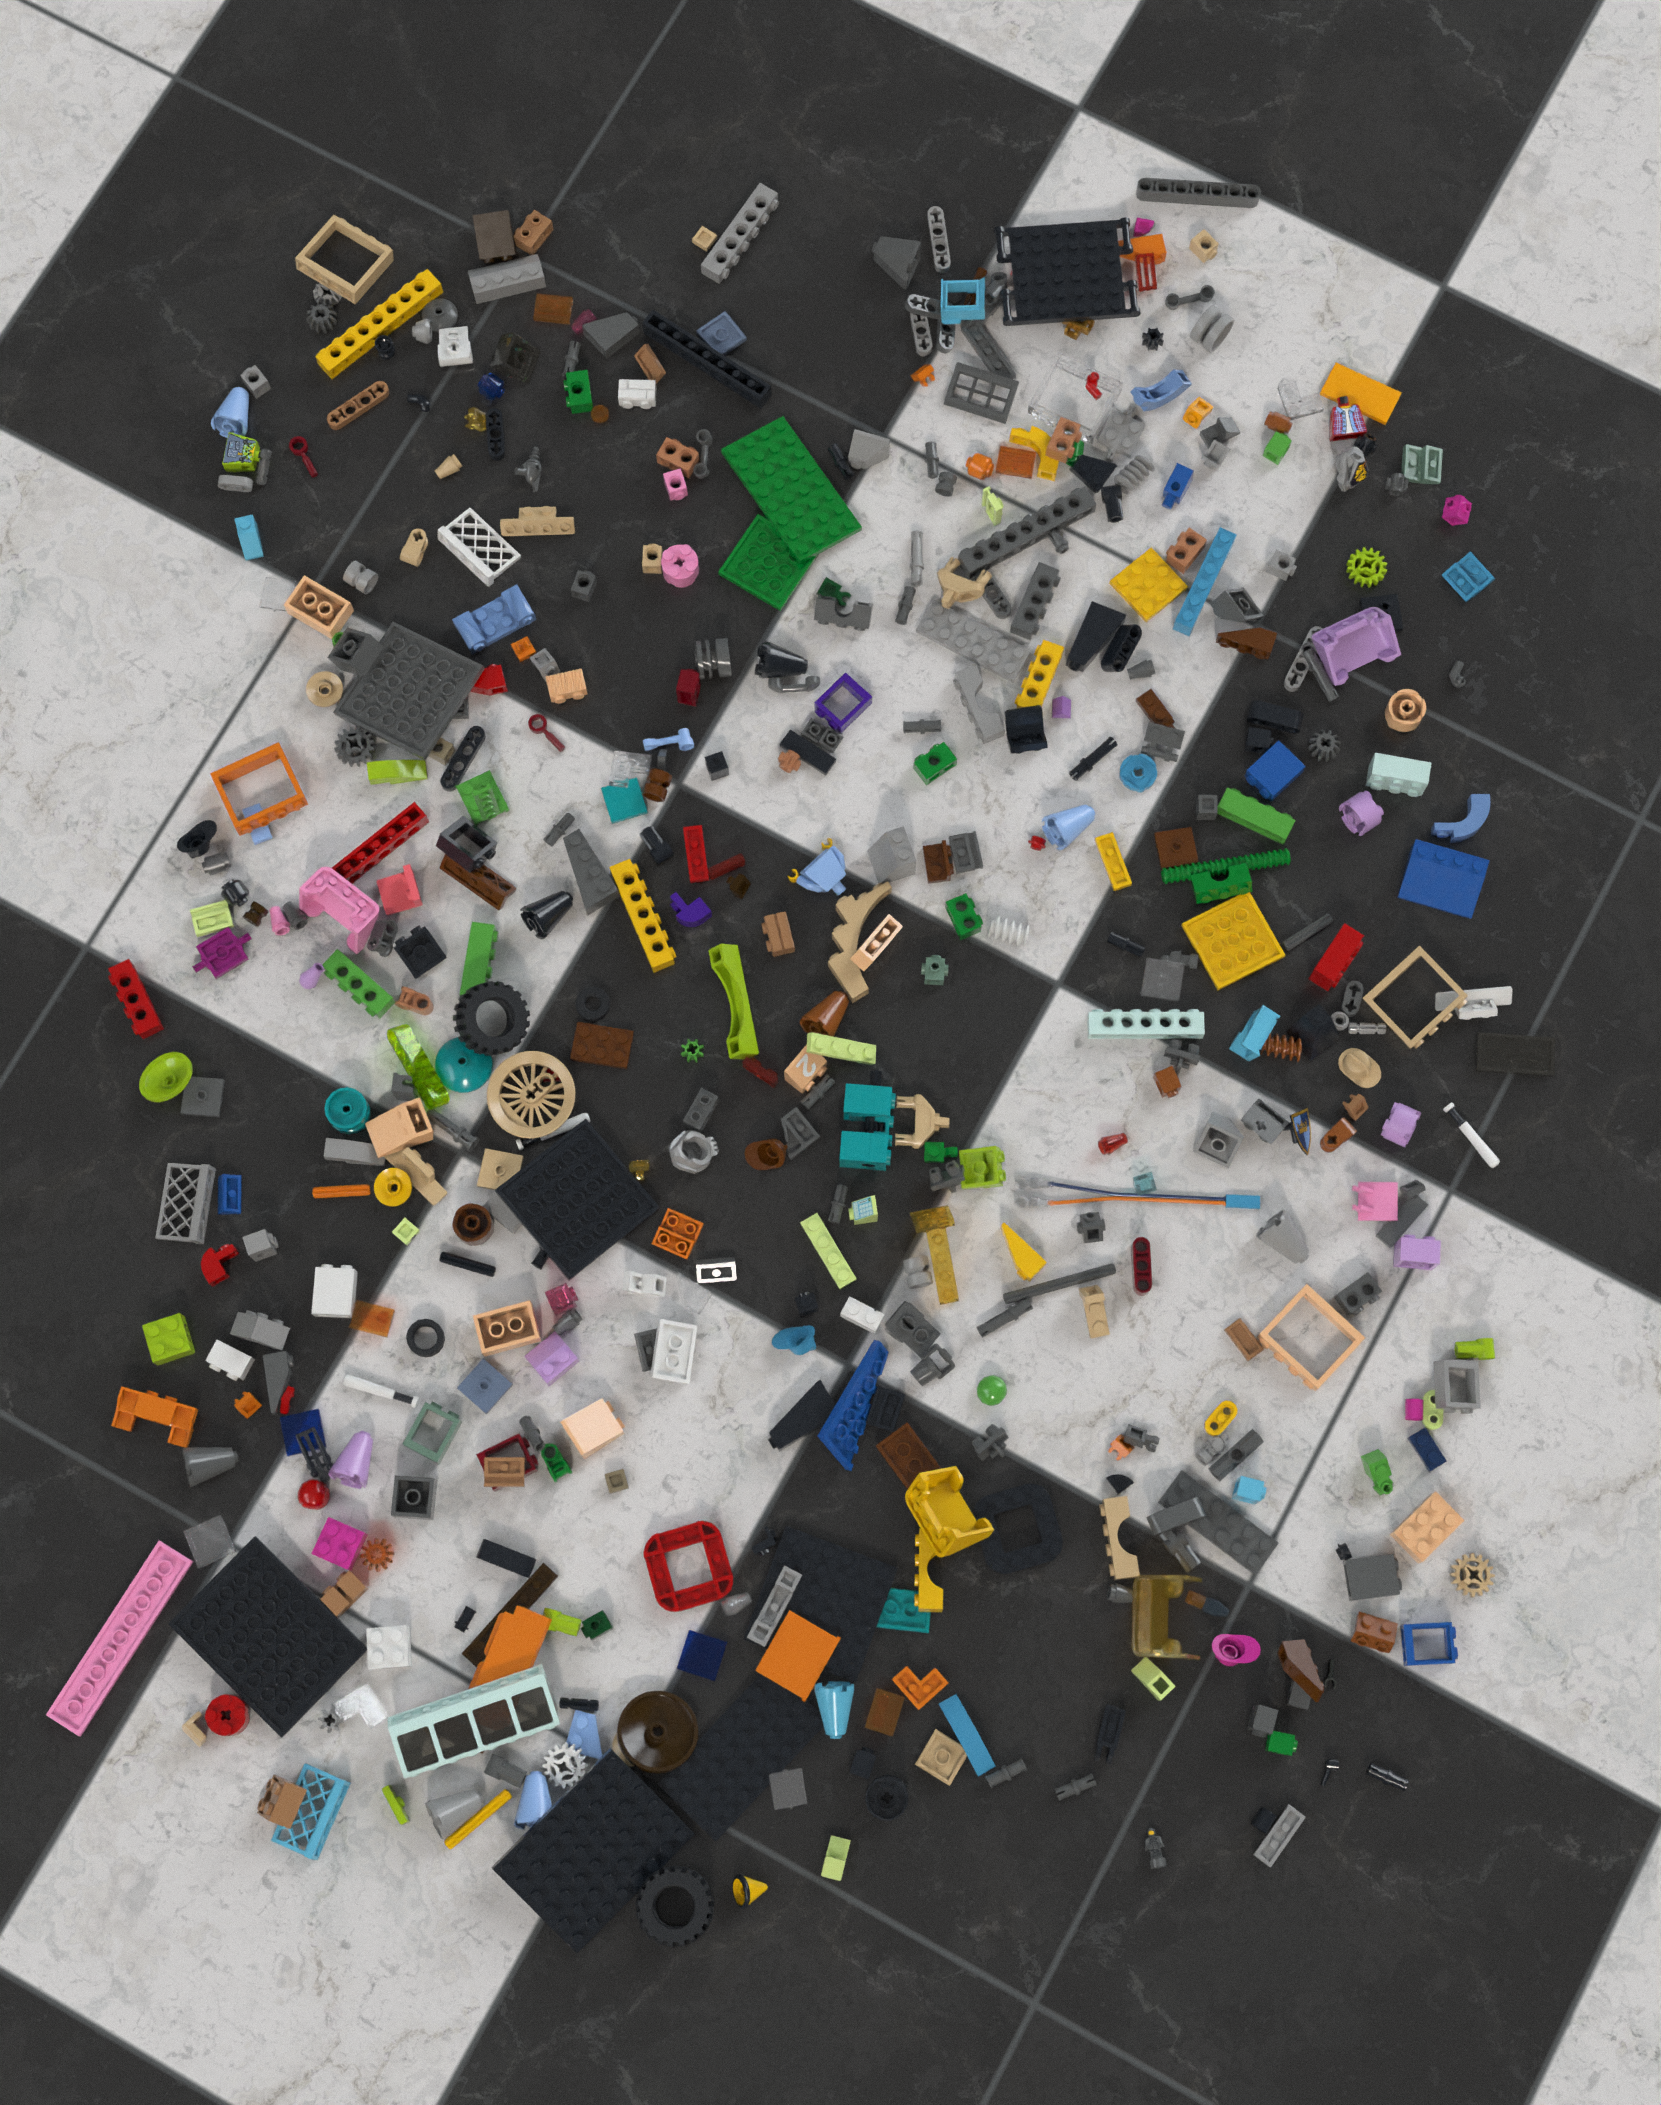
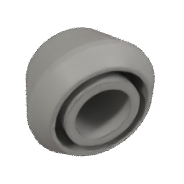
M423 319L416 322L415 326H412V335L416 337L417 341L425 344L432 341V324L430 320Z

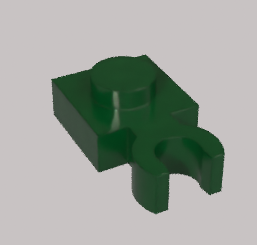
M827 577L816 593L817 595L837 598V602L841 607H845L847 604L842 601V597L851 598L850 593L840 591L841 585Z

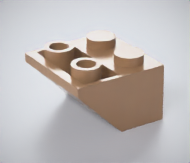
M273 1775L272 1779H269L267 1782V1791L264 1798H261L258 1803L257 1813L270 1822L291 1829L307 1790L282 1777Z

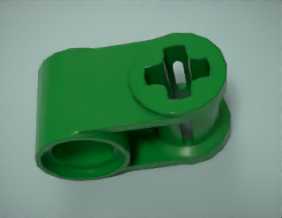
M553 1443L545 1444V1448L541 1450V1455L551 1477L556 1483L562 1476L568 1473L572 1474L573 1472L559 1448ZM549 1447H553L556 1450V1454L552 1458H547L545 1455V1451Z

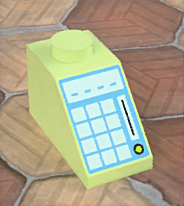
M875 1195L852 1202V1208H848L850 1220L854 1219V1225L877 1222L878 1212Z

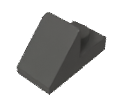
M1218 417L1216 424L1200 431L1199 435L1209 449L1214 439L1222 443L1239 435L1240 431L1232 417Z

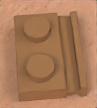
M525 1457L484 1458V1487H525Z

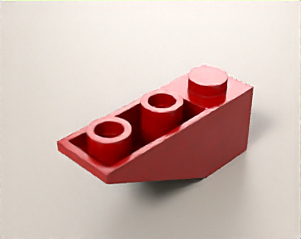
M501 664L487 666L470 692L488 696L507 692L508 689Z

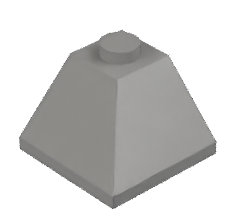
M855 429L848 455V464L856 469H867L888 459L890 439Z
M1212 1112L1193 1152L1229 1169L1244 1136L1230 1119Z

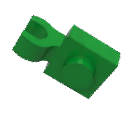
M925 1142V1163H944V1157H958L957 1147L944 1148V1142Z

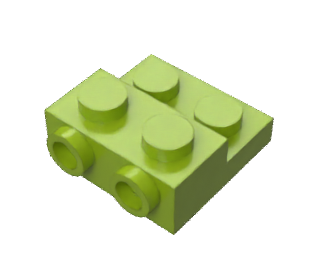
M990 1146L959 1150L960 1165H963L965 1169V1180L961 1181L962 1189L981 1187L986 1189L1003 1186V1181H1006V1172L1002 1170L1005 1154L1001 1151V1148Z

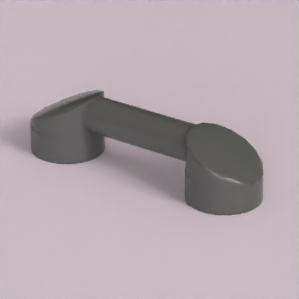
M1205 285L1201 288L1200 293L1181 298L1177 294L1171 293L1166 297L1165 305L1170 310H1176L1179 305L1195 301L1209 302L1213 298L1215 290L1212 286Z
M707 429L699 430L696 435L701 445L700 463L696 464L693 468V473L699 479L707 477L710 473L707 468L708 448L711 446L713 439Z
M808 676L805 678V684L783 685V679L771 678L768 680V687L777 693L810 692L820 685V677Z

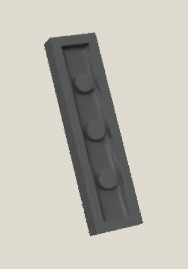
M973 320L961 327V332L991 373L1010 379L1016 378L1015 372L979 323Z

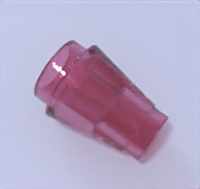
M588 308L586 311L583 310L570 327L578 335L583 332L582 326L584 324L597 321L598 319Z

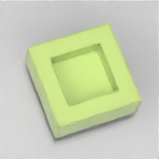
M406 1218L392 1231L407 1246L420 1232Z

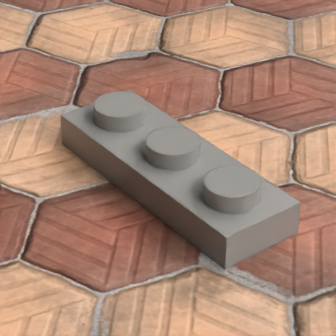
M1288 1804L1253 1855L1271 1868L1306 1817Z

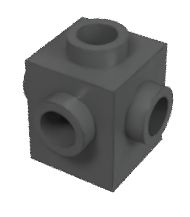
M1099 1212L1079 1214L1080 1222H1077L1078 1234H1082L1084 1244L1103 1241V1231L1106 1228L1105 1221L1100 1218Z

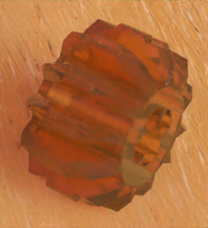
M376 1537L374 1538V1544L370 1540L367 1541L368 1548L362 1546L361 1549L366 1551V1554H360V1558H367L362 1564L364 1566L369 1564L368 1570L372 1571L375 1567L376 1572H380L381 1565L386 1570L388 1569L386 1562L393 1563L389 1556L395 1555V1552L388 1551L393 1546L392 1544L386 1545V1539H382L379 1543V1538ZM381 1550V1552H379L380 1554H382L381 1558L377 1557L374 1560L375 1556H373V1553Z

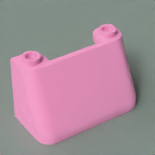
M326 866L318 869L299 888V909L309 917H317L323 911L329 914L352 932L347 938V946L354 953L358 954L365 947L379 916L378 904L335 870Z

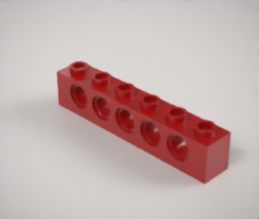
M413 802L335 864L332 869L353 884L429 823L427 815Z

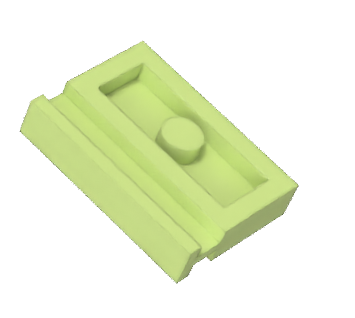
M988 486L983 489L981 505L982 507L986 506L985 511L993 525L996 526L1001 523L1004 506L999 497L996 498L994 493H990L991 488Z
M226 900L190 910L197 937L219 932L227 927H234Z

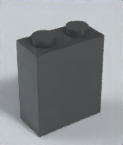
M1394 1554L1343 1561L1349 1601L1400 1594L1402 1583L1401 1579L1397 1578L1396 1570H1399L1397 1558H1394Z

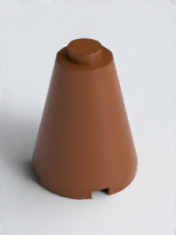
M842 991L831 993L802 1016L800 1020L802 1029L807 1034L813 1032L834 1037L849 1004L848 996Z

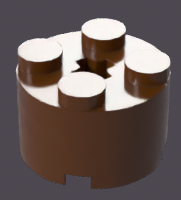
M469 1203L461 1206L456 1211L452 1226L455 1234L463 1243L469 1246H477L485 1243L494 1232V1222L485 1207ZM472 1221L476 1223V1227L474 1228L471 1227Z

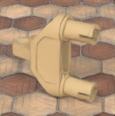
M951 557L945 567L937 572V577L943 590L942 607L950 609L955 601L963 603L980 598L985 591L984 587L992 578L991 573L982 570L976 581H970L953 574L960 565V561L957 558L953 561L954 557Z
M916 1094L914 1097L897 1096L896 1108H914L916 1111L915 1133L913 1135L895 1133V1146H912L914 1149H919L934 1134V1131H939V1128H949V1118L940 1117L939 1113H935V1110L921 1094Z

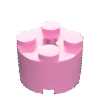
M687 544L669 547L663 552L661 559L665 580L679 588L693 584L699 574L697 554Z

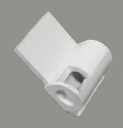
M468 326L439 329L438 359L440 367L473 363L471 343L468 338Z

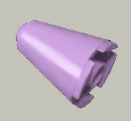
M360 1431L353 1435L329 1470V1477L333 1480L336 1477L339 1478L341 1484L357 1489H361L362 1486L366 1488L373 1439L369 1433Z

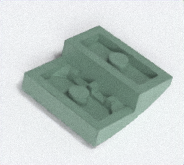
M1409 444L1404 445L1401 470L1404 479H1408L1412 483L1440 484L1443 449L1428 445L1423 448Z

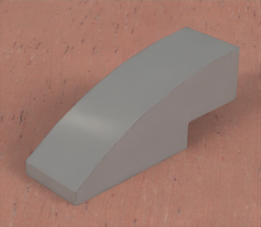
M326 1138L324 1158L326 1160L385 1166L386 1159L384 1157H377L373 1144Z

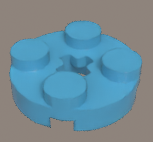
M1130 755L1121 764L1119 778L1128 789L1138 793L1144 792L1152 787L1156 781V764L1147 755ZM1141 769L1142 776H1135L1134 770L1138 771Z

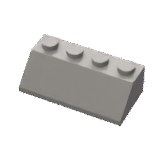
M538 254L468 271L476 304L546 287Z

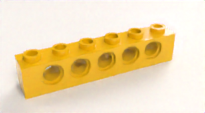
M631 859L609 867L653 972L655 973L674 965L676 954L673 947H668L666 941L669 938L665 930L661 931L659 924H662L658 913L654 914L652 910L655 906L651 897H647L644 892L647 890L644 880L640 881L637 874H640L637 864H632ZM628 878H632L634 880V882L630 885L624 883L625 880ZM634 895H640L641 899L639 901H633L632 897ZM641 912L649 913L646 918L639 917ZM650 928L656 930L653 935L646 934V931ZM656 945L663 946L660 952L653 950Z

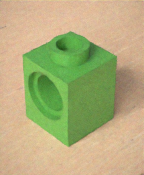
M1276 431L1265 447L1263 457L1279 465L1289 450L1292 440L1286 434H1280Z

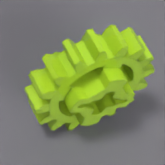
M1363 547L1362 552L1357 549L1355 555H1350V560L1346 564L1349 566L1346 572L1351 573L1349 579L1354 578V584L1360 582V587L1367 584L1368 588H1370L1372 583L1376 586L1379 581L1383 580L1387 569H1385L1387 562H1383L1384 556H1378L1380 551L1374 553L1373 548L1367 551Z

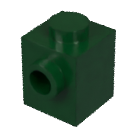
M603 1610L582 1621L583 1627H581L585 1638L590 1637L592 1641L614 1629Z

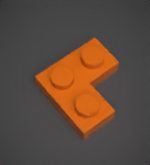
M906 1666L892 1679L918 1710L948 1684L947 1680L936 1668L920 1681Z

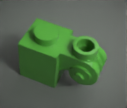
M1379 1449L1360 1456L1365 1473L1374 1482V1491L1380 1496L1391 1493L1393 1491V1481L1389 1478L1392 1473L1387 1457Z

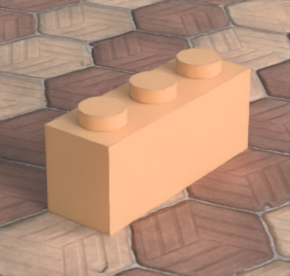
M888 914L852 955L850 960L865 971L903 926Z

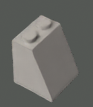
M904 826L885 832L867 850L878 883L882 882L884 884L887 881L890 883L915 874L916 859Z

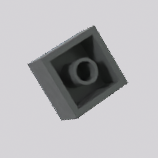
M347 627L327 658L340 670L364 677L375 659L379 656L383 646L371 634Z
M395 1475L391 1516L394 1518L434 1520L438 1480L435 1478Z

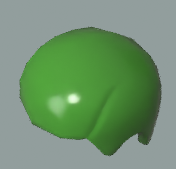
M996 1375L984 1377L977 1387V1397L982 1403L989 1406L998 1405L1007 1395L1006 1383L1001 1377Z

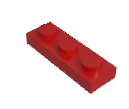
M702 825L683 827L690 883L709 881Z

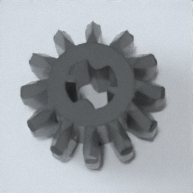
M317 302L316 307L311 305V310L307 311V323L310 324L309 326L312 330L316 329L318 334L321 330L324 333L327 332V329L333 330L332 325H337V313L334 311L333 306H328L326 302L323 305Z
M1323 729L1320 731V734L1315 732L1313 734L1314 738L1309 740L1311 745H1309L1308 749L1313 751L1312 757L1318 756V761L1322 757L1326 762L1329 760V757L1334 759L1336 753L1340 751L1338 746H1340L1341 742L1336 740L1337 734L1331 735V730L1327 734Z

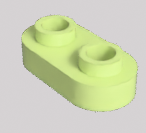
M1435 1390L1426 1392L1422 1398V1423L1428 1430H1436L1443 1424V1409H1436L1435 1403H1432L1430 1400L1432 1396L1435 1397ZM1431 1416L1436 1417V1423L1431 1422Z

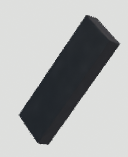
M792 730L788 731L780 743V747L786 751H794L800 756L799 759L825 776L836 763V758Z

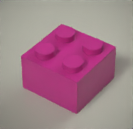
M328 1517L311 1554L352 1571L368 1534Z

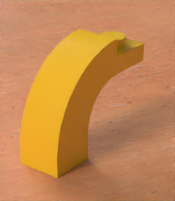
M1031 426L1030 432L1023 428H1012L1009 442L1030 447L1038 454L1040 464L1037 477L1055 481L1059 461L1045 456L1051 437L1043 430Z

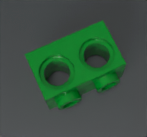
M967 893L945 902V909L960 940L981 932V925H983L981 916L979 914L976 915L974 908H976L972 898H968ZM962 904L966 909L959 911L956 906ZM971 921L974 926L967 928L964 923Z

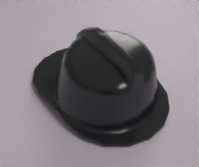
M205 820L197 824L177 842L178 850L187 853L192 859L207 853L210 848V840L217 831L216 823L212 820Z

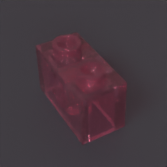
M567 1283L545 1292L552 1311L556 1316L566 1312L567 1309L570 1310L577 1307L575 1301L579 1299L573 1287H568Z

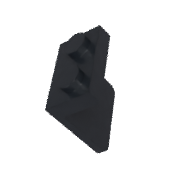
M1040 705L1005 711L1007 744L1011 754H1020L1033 750L1039 751L1048 748L1047 739L1044 734L1043 712Z

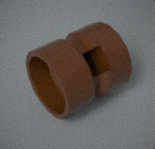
M651 768L646 779L648 783L644 785L642 796L651 801L664 802L668 792L666 788H669L673 776L666 771Z

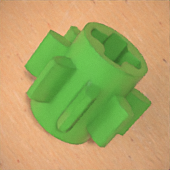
M687 1039L688 1043L681 1045L682 1049L685 1050L681 1053V1056H687L688 1063L690 1060H695L697 1063L699 1056L704 1057V1054L700 1052V1050L704 1049V1045L699 1046L698 1039L695 1042ZM690 1048H693L696 1053L692 1054Z

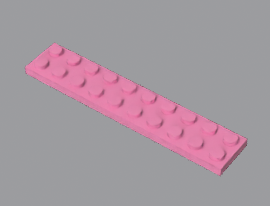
M162 1541L157 1542L46 1716L74 1734L82 1736L191 1567L192 1560Z

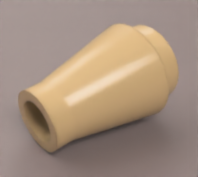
M453 454L451 457L448 456L434 471L440 479H443L460 471L462 464Z

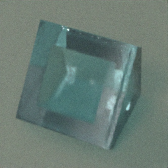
M1152 1172L1133 1177V1186L1138 1196L1157 1190Z

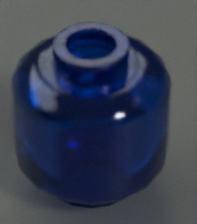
M493 373L484 374L477 385L479 393L491 401L495 400L496 397L500 399L505 392L503 388L504 381Z

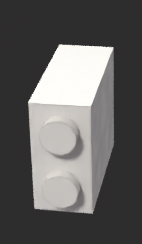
M322 1264L321 1267L315 1268L311 1314L315 1317L354 1318L358 1272L352 1269L353 1266L341 1265V1268H333V1265Z

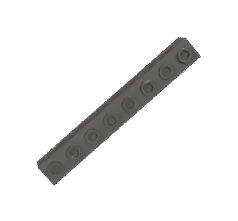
M1086 487L1076 488L1070 495L1062 496L1055 500L1053 504L1041 507L1035 514H1028L1022 521L1011 523L1003 531H996L990 538L978 541L972 548L963 549L958 555L960 566L967 578L971 579L979 571H986L1042 541L1053 530L1060 531L1095 512L1096 502ZM1070 504H1075V505H1077L1078 507H1077V508H1072V507H1070L1069 505H1070ZM1054 513H1061L1062 516L1057 517ZM1044 521L1046 524L1040 525L1038 522ZM1027 529L1030 533L1025 534L1022 530ZM1013 538L1015 541L1008 542L1006 539ZM995 546L998 548V550L993 551L990 548ZM981 555L983 558L976 559L974 556Z

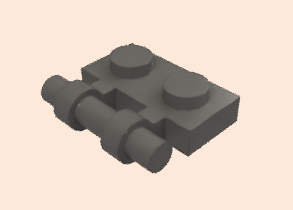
M1149 722L1144 741L1151 742L1150 747L1142 746L1141 753L1147 754L1151 758L1153 756L1162 758L1166 762H1177L1179 755L1173 754L1172 749H1181L1185 731ZM1156 744L1167 746L1166 752L1155 749Z

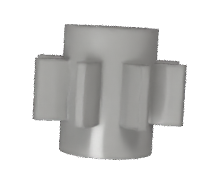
M331 1708L329 1713L323 1710L324 1716L318 1718V1720L322 1721L320 1729L327 1727V1733H331L332 1728L339 1731L338 1725L344 1723L339 1717L342 1715V1712L336 1714L335 1708ZM332 1716V1718L335 1719V1723H331L330 1726V1723L327 1722V1718H331Z

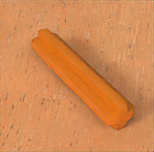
M369 1184L314 1187L313 1197L370 1195L371 1188Z

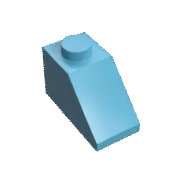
M248 515L235 518L237 533L245 560L264 557L254 516Z

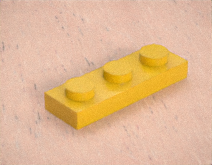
M1113 832L1096 837L1094 840L1113 891L1131 886L1132 882Z

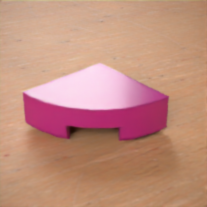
M1137 218L1133 237H1140L1149 233L1153 228L1154 221Z

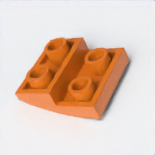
M668 1208L652 1244L684 1259H688L704 1223Z

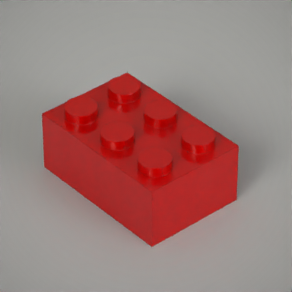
M1344 923L1313 970L1309 980L1326 991H1329L1331 986L1335 988L1364 944L1361 941L1364 935Z

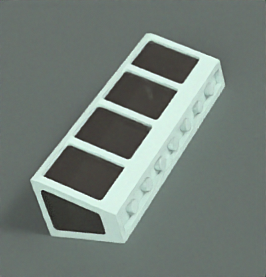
M542 1664L387 1717L388 1730L404 1779L418 1776L420 1773L428 1770H435L448 1763H455L459 1759L468 1756H475L485 1750H493L505 1743H513L519 1738L533 1736L539 1731L553 1729L556 1725L560 1724L557 1703Z

